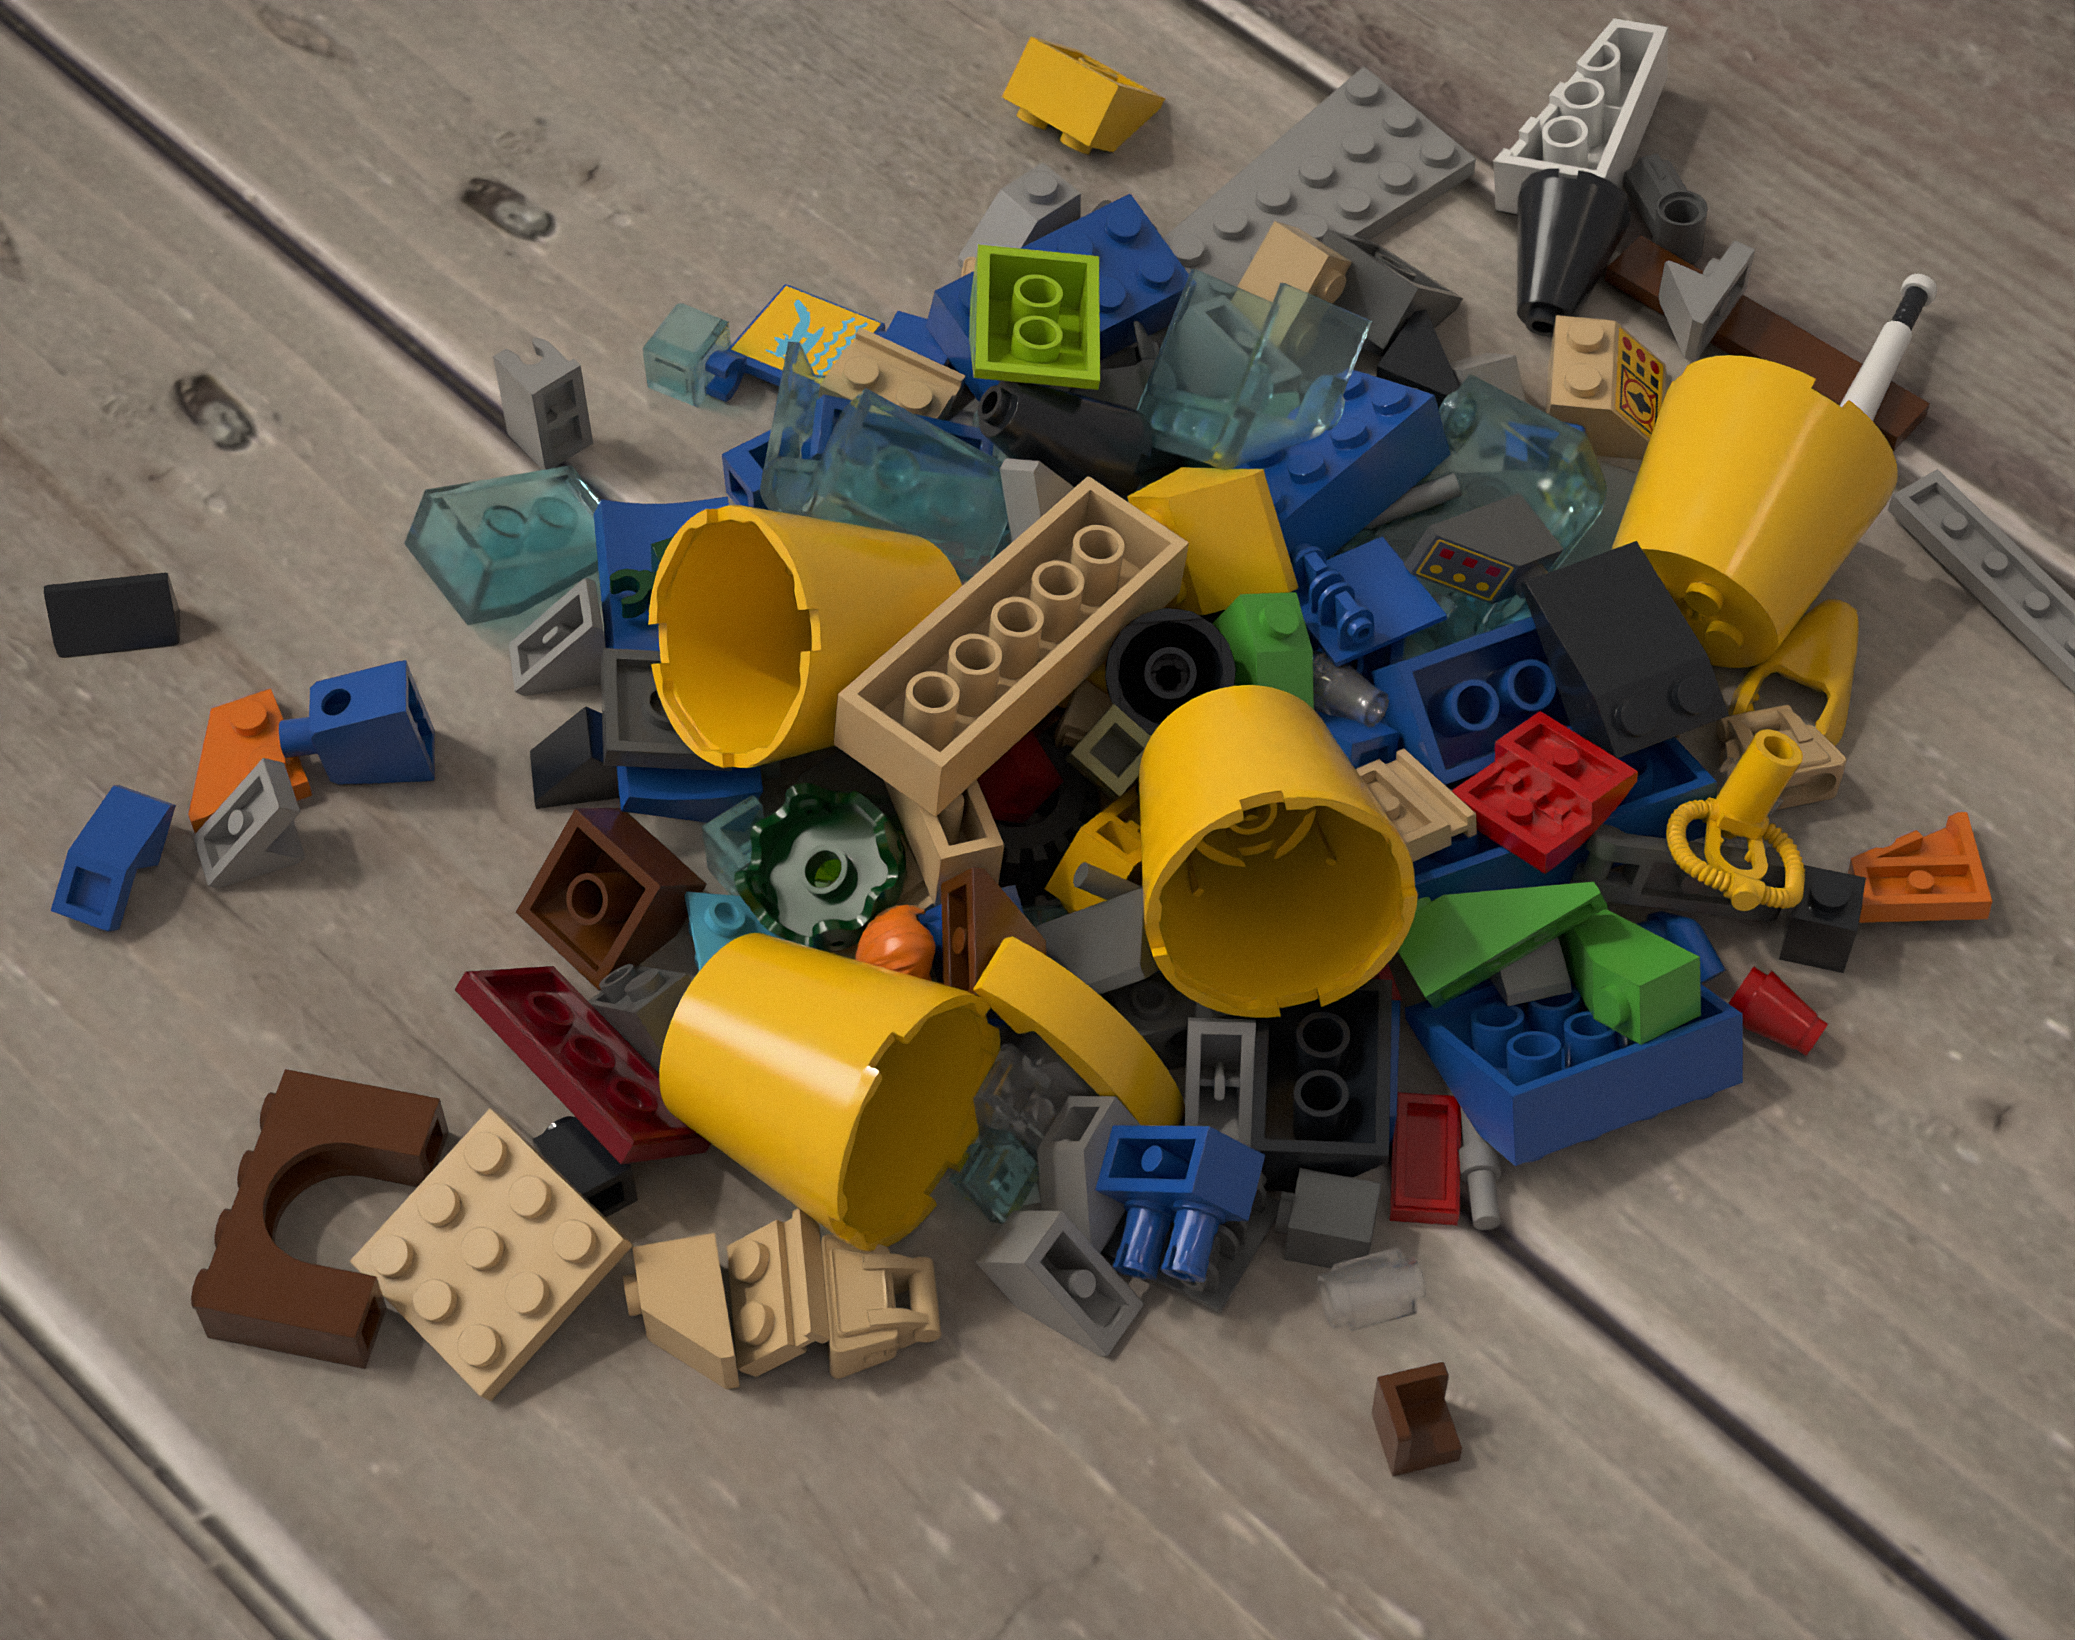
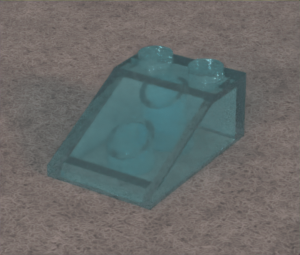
M865 388L843 408L795 514L922 537L937 546L949 559L959 579L967 582L992 560L1008 523L1000 467L1003 462Z
M572 465L425 489L404 544L467 625L513 617L599 571L593 514L600 500Z

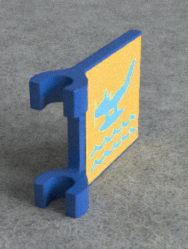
M785 284L727 350H716L705 363V371L715 376L706 386V394L727 402L736 393L744 373H748L790 391L787 395V405L796 409L787 419V427L809 435L813 431L816 400L819 398L820 384L846 346H850L855 340L856 332L860 327L877 335L879 331H885V323Z

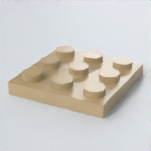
M489 1108L357 1252L350 1262L360 1273L377 1276L383 1297L480 1397L492 1401L629 1251L633 1244L505 1118Z

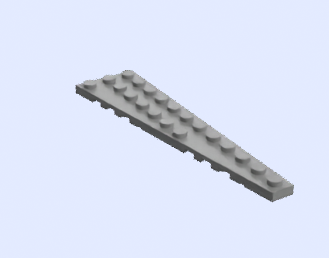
M1363 66L1163 237L1195 282L1187 307L1219 295H1223L1229 301L1274 221L1298 227L1320 242L1328 230L1370 240L1474 175L1476 158ZM1178 321L1149 336L1152 341L1158 343L1159 350L1165 344ZM1137 342L1101 360L1100 370L1137 364L1135 354ZM1051 386L1049 388L1068 392L1071 387ZM976 398L972 400L949 421L980 428L978 400ZM995 445L993 446L990 477L1000 472L1001 465L1005 458H1008ZM930 484L948 503L966 493L965 491Z

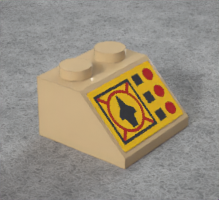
M1556 315L1548 363L1545 418L1583 426L1585 428L1581 452L1583 455L1643 460L1665 397L1666 364L1614 320Z

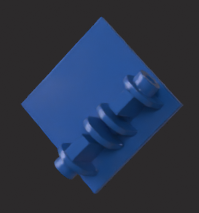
M1383 536L1326 560L1325 553L1319 547L1310 546L1306 543L1296 546L1289 555L1298 588L1292 592L1297 593L1306 629L1335 667L1447 620V614L1416 576L1410 574L1403 565V560Z

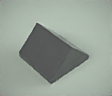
M1143 887L1036 926L1037 931L1046 940V956L1073 973L1098 994L1143 980L1160 970L1153 958L1145 932Z

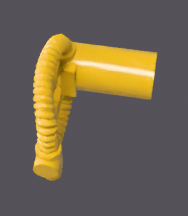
M1770 729L1760 730L1756 733L1716 799L1709 797L1706 801L1702 799L1699 801L1693 800L1678 806L1668 819L1666 829L1667 846L1676 864L1693 878H1698L1700 882L1704 881L1706 886L1711 885L1713 889L1718 888L1719 891L1723 892L1724 897L1731 899L1733 907L1740 911L1752 910L1759 904L1782 909L1793 908L1801 902L1804 893L1805 869L1800 851L1797 850V845L1793 843V839L1788 838V833H1782V828H1776L1775 823L1769 824V817L1767 816L1800 766L1803 754L1801 748L1794 740L1779 731ZM1702 819V822L1706 823L1704 854L1707 863L1695 856L1688 846L1686 829L1692 820ZM1721 836L1728 839H1733L1737 836L1746 837L1749 851L1744 859L1747 862H1751L1752 869H1738L1725 861L1720 852V847L1724 842ZM1763 840H1768V844H1772V847L1776 849V852L1782 858V862H1784L1783 866L1785 867L1786 875L1784 888L1768 887L1765 885V882L1760 881L1766 875L1768 868Z

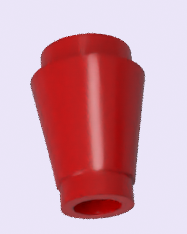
M1753 966L1728 1003L1743 1014L1744 1029L1792 1050L1796 1049L1805 1056L1808 1055L1829 1024L1818 1017V1014L1776 973L1771 970L1767 975L1755 966Z

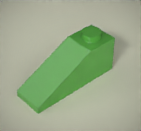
M1297 593L1240 594L1212 623L1230 645L1236 668L1234 686L1260 685L1283 690L1300 698L1314 709L1313 650Z
M1595 882L1442 895L1434 901H1431L1430 897H1423L1417 900L1414 920L1398 952L1425 998L1434 1009H1437L1606 909L1608 906Z
M1607 909L1600 911L1558 936L1568 973L1594 1020L1642 1045L1701 1016L1699 956Z

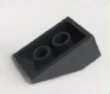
M1637 541L1520 583L1570 725L1575 733L1614 757L1620 758L1729 716L1706 651Z

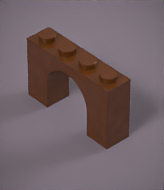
M285 1069L276 1093H268L263 1102L260 1113L261 1133L254 1150H247L241 1159L237 1175L238 1193L232 1208H225L219 1216L214 1236L216 1250L209 1268H202L195 1278L191 1293V1305L197 1312L207 1338L366 1369L387 1310L377 1276L307 1263L291 1257L275 1244L278 1223L288 1205L300 1193L312 1185L330 1178L360 1176L418 1187L438 1165L449 1133L440 1098Z

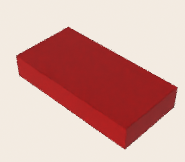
M1397 1092V1117L1391 1148L1389 1221L1457 1226L1460 1207L1459 1150L1461 1147V1106L1454 1096Z

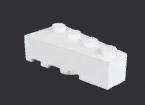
M1613 19L1577 61V71L1568 82H1559L1549 94V104L1537 118L1531 116L1519 130V140L1510 150L1504 148L1494 159L1495 209L1497 211L1517 214V200L1522 182L1532 173L1548 168H1560L1558 177L1572 179L1577 178L1579 170L1591 172L1613 182L1622 189L1624 173L1631 167L1668 78V27Z

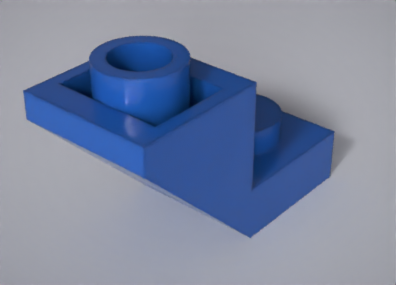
M113 785L68 850L51 911L107 932L119 930L137 869L159 865L176 805L121 785Z

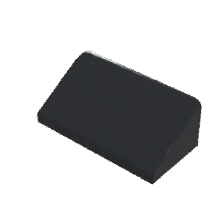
M168 573L44 586V598L53 643L58 657L66 658L175 646L180 641V609Z

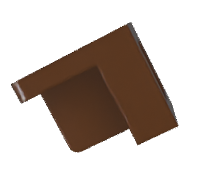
M1444 1362L1377 1377L1371 1415L1392 1477L1460 1461L1462 1446L1445 1400L1449 1374Z

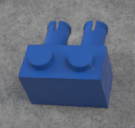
M1113 1125L1095 1191L1124 1204V1209L1128 1211L1120 1248H1118L1112 1268L1119 1273L1133 1278L1155 1280L1158 1274L1157 1271L1166 1233L1170 1223H1175L1161 1271L1168 1276L1183 1281L1194 1282L1195 1280L1197 1282H1205L1209 1257L1218 1226L1226 1223V1221H1249L1265 1155L1210 1126Z

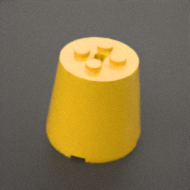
M1725 355L1703 358L1687 365L1682 375L1675 381H1672L1664 397L1612 549L1635 541L1638 542L1706 651L1711 665L1729 668L1756 666L1768 660L1775 653L1885 508L1895 490L1898 479L1896 459L1887 439L1875 423L1858 406L1848 400L1840 407L1829 398L1811 389L1816 378L1776 362L1747 356Z
M742 505L705 509L691 517L670 541L659 564L651 593L648 625L659 624L661 663L651 664L657 692L666 715L677 734L696 755L722 768L757 767L835 746L834 735L838 694L962 587L959 576L949 559L937 546L916 535Z
M1240 685L1210 691L1186 702L1172 712L1157 727L1150 737L1141 758L1139 794L1145 932L1153 958L1165 978L1189 999L1215 1011L1243 1017L1270 1018L1281 1017L1279 1008L1299 1005L1319 999L1321 1007L1333 1003L1354 992L1378 974L1399 950L1414 920L1418 894L1415 888L1413 861L1402 837L1315 710L1300 698L1283 690L1260 685Z
M750 933L730 941L716 952L698 972L684 993L671 1020L662 1049L659 1069L660 1092L666 1108L677 1119L842 1241L860 1250L874 1251L878 1244L889 1247L919 1226L937 1206L934 1198L929 1195L938 1185L948 1167L959 1173L963 1168L982 1129L993 1097L1000 1059L999 1028L987 1022L986 1013L991 1008L990 1005L982 998L970 992L766 934Z

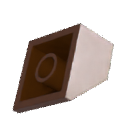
M575 808L515 913L595 988L602 991L599 984L611 972L628 964L633 966L640 965L677 936L688 917L684 895L686 892L702 893L707 883L628 812L621 811V808Z

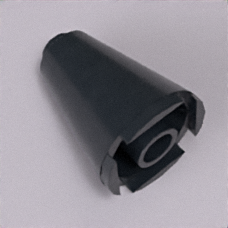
M1548 168L1532 173L1521 184L1517 200V316L1526 324L1529 331L1540 336H1553L1556 315L1579 316L1630 224L1631 212L1628 211L1630 200L1626 193L1613 182L1591 172L1579 170L1577 178L1572 179L1558 177L1560 168Z
M1002 381L990 387L983 394L978 405L981 433L1008 458L1040 461L1073 487H1076L1089 476L1127 502V496L1133 494L1138 489L1143 477L1134 472L1141 454L1150 458L1153 446L1152 428L1145 415L1132 407L1031 383Z
M1164 608L1140 615L1121 630L1108 652L1105 680L1112 704H1115L1148 735L1152 736L1157 727L1172 712L1186 702L1207 692L1234 686L1236 668L1229 643L1211 622L1192 611ZM1165 666L1174 667L1180 673V684H1177V687L1173 690H1164L1162 685L1157 684L1156 674Z

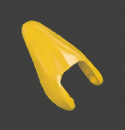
M1827 599L1813 608L1797 622L1775 653L1765 662L1754 666L1744 677L1733 693L1728 709L1729 716L1755 711L1754 704L1755 701L1759 700L1758 693L1764 679L1771 673L1777 672L1790 681L1793 680L1810 687L1812 690L1826 693L1828 702L1819 720L1815 722V727L1836 746L1842 738L1849 710L1858 648L1859 621L1857 610L1850 604L1838 599Z

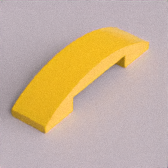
M1013 936L1004 938L973 990L1017 1034L1035 1031L1100 1096H1116L1141 1126H1178L1185 1115L1183 1097L1166 1066L1138 1031L1097 992L1053 959Z

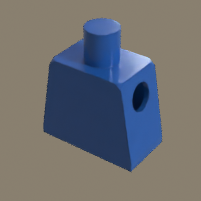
M406 660L316 681L310 687L309 717L281 720L279 722V741L284 757L290 758L318 754L330 781L338 785L426 782L435 780V729Z

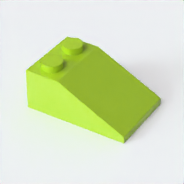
M978 244L970 297L969 344L974 378L1099 390V256Z

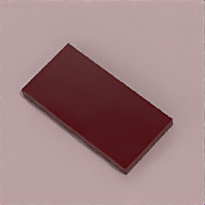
M554 966L466 971L454 990L620 1164L707 1152L711 1143L677 1119L666 1108L660 1092L659 1073Z

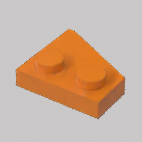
M271 688L211 708L188 813L195 834L262 758L285 764L297 801L313 796L299 757L285 758L282 753L279 741V722L283 720Z
M1957 812L1948 816L1946 827L1923 837L1915 830L1896 838L1895 842L1888 847H1875L1850 859L1848 874L1866 877L1859 923L1980 920L1989 918L1993 901L1967 812Z

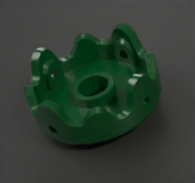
M798 783L787 789L785 794L786 801L778 811L767 818L759 820L752 827L750 832L752 844L750 864L748 869L739 870L735 873V886L739 895L759 922L776 937L826 952L844 950L858 944L866 927L875 919L876 915L885 909L897 905L903 892L907 872L905 849L899 832L889 818L859 792L854 790L851 793L833 792L815 784ZM839 859L841 861V873L838 879L830 886L824 888L816 887L815 876L820 866L829 860Z

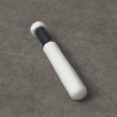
M1912 274L1904 280L1901 287L1902 300L1892 320L1883 326L1873 348L1843 398L1840 407L1850 400L1872 421L1874 420L1896 369L1912 339V328L1923 307L1929 306L1935 300L1937 285L1930 277L1924 274Z

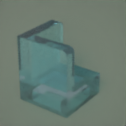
M683 303L675 305L642 348L648 388L698 408L708 395L706 394V386L715 376L705 371L706 361L716 350L724 351L731 346L729 322Z
M754 795L749 796L702 826L707 868L725 890L734 896H740L734 882L735 873L739 870H746L750 866L752 854L751 829L756 822L764 819L762 804Z

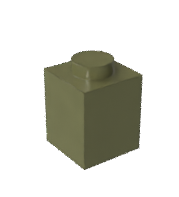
M1114 704L1099 718L1064 760L1109 800L1114 801L1139 776L1141 758L1151 736Z

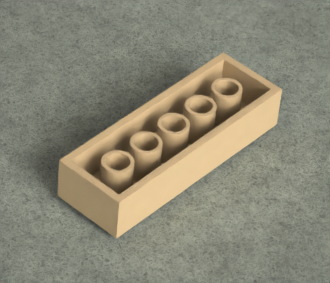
M1086 477L838 694L834 745L936 817L1107 660L1108 652L1115 638L1127 624L1142 614L1163 609L1180 593L1189 542L1091 477Z

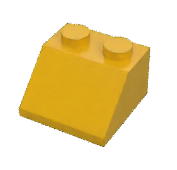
M1030 36L1002 95V98L1020 107L1016 114L1018 118L1042 130H1046L1048 124L1063 132L1060 138L1062 143L1086 155L1090 154L1092 148L1114 152L1162 107L1165 100L1161 95L1080 50Z
M1182 467L1127 496L1131 505L1189 542L1180 593L1164 608L1192 611L1198 615H1207L1226 610L1240 594L1290 593L1298 588L1263 469Z

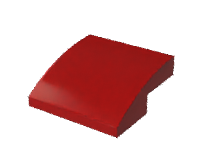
M1540 711L1495 741V761L1453 789L1452 792L1476 813V830L1546 874L1579 848L1605 822L1637 782L1638 771Z

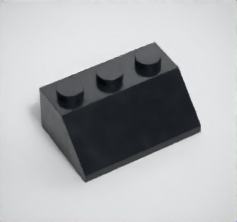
M1370 979L1366 984L1349 995L1321 1007L1319 999L1299 1005L1279 1008L1281 1017L1256 1018L1251 1148L1265 1155L1261 1173L1267 1179L1264 1186L1265 1190L1295 1192L1300 1168L1354 1178L1387 1164L1389 1161L1392 980Z

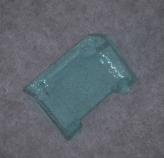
M1470 374L1457 391L1452 392L1445 398L1439 409L1451 455L1412 487L1414 488L1454 473L1462 496L1386 523L1380 527L1376 534L1364 527L1328 558L1330 559L1383 536L1405 563L1430 525L1520 493L1564 549L1548 571L1552 572L1559 568L1602 511L1608 491L1607 483L1586 433ZM1416 576L1447 614V620L1408 637L1429 652L1495 629L1502 620L1516 613L1525 604L1526 599H1520L1516 595L1498 603L1489 604Z

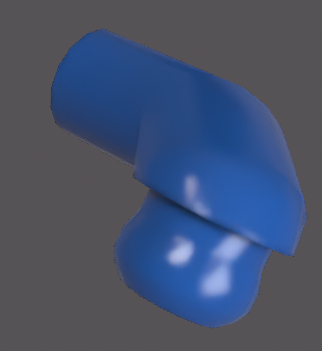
M1658 911L1648 914L1646 921L1637 923V925L1699 956L1701 984L1712 980L1726 971L1703 928L1694 919Z

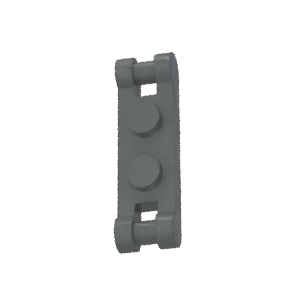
M1602 824L1587 839L1585 846L1589 851L1588 857L1585 862L1577 864L1570 884L1595 882L1606 902L1759 921H1775L1782 908L1768 907L1761 904L1749 911L1737 910L1733 907L1731 899L1724 897L1723 892L1719 891L1718 888L1713 889L1711 885L1706 886L1704 881L1700 882L1698 878H1693L1676 864L1667 846L1666 838L1628 834L1607 824ZM1687 841L1690 850L1693 851L1695 856L1707 863L1704 854L1705 843ZM1728 846L1720 847L1722 857L1730 865L1742 870L1752 869L1751 862H1747L1744 859L1749 849ZM1772 846L1767 847L1765 850L1768 863L1767 873L1760 881L1765 882V885L1768 887L1784 888L1786 876L1785 867L1783 866L1784 862H1782V858ZM1614 862L1625 864L1622 873L1610 872Z

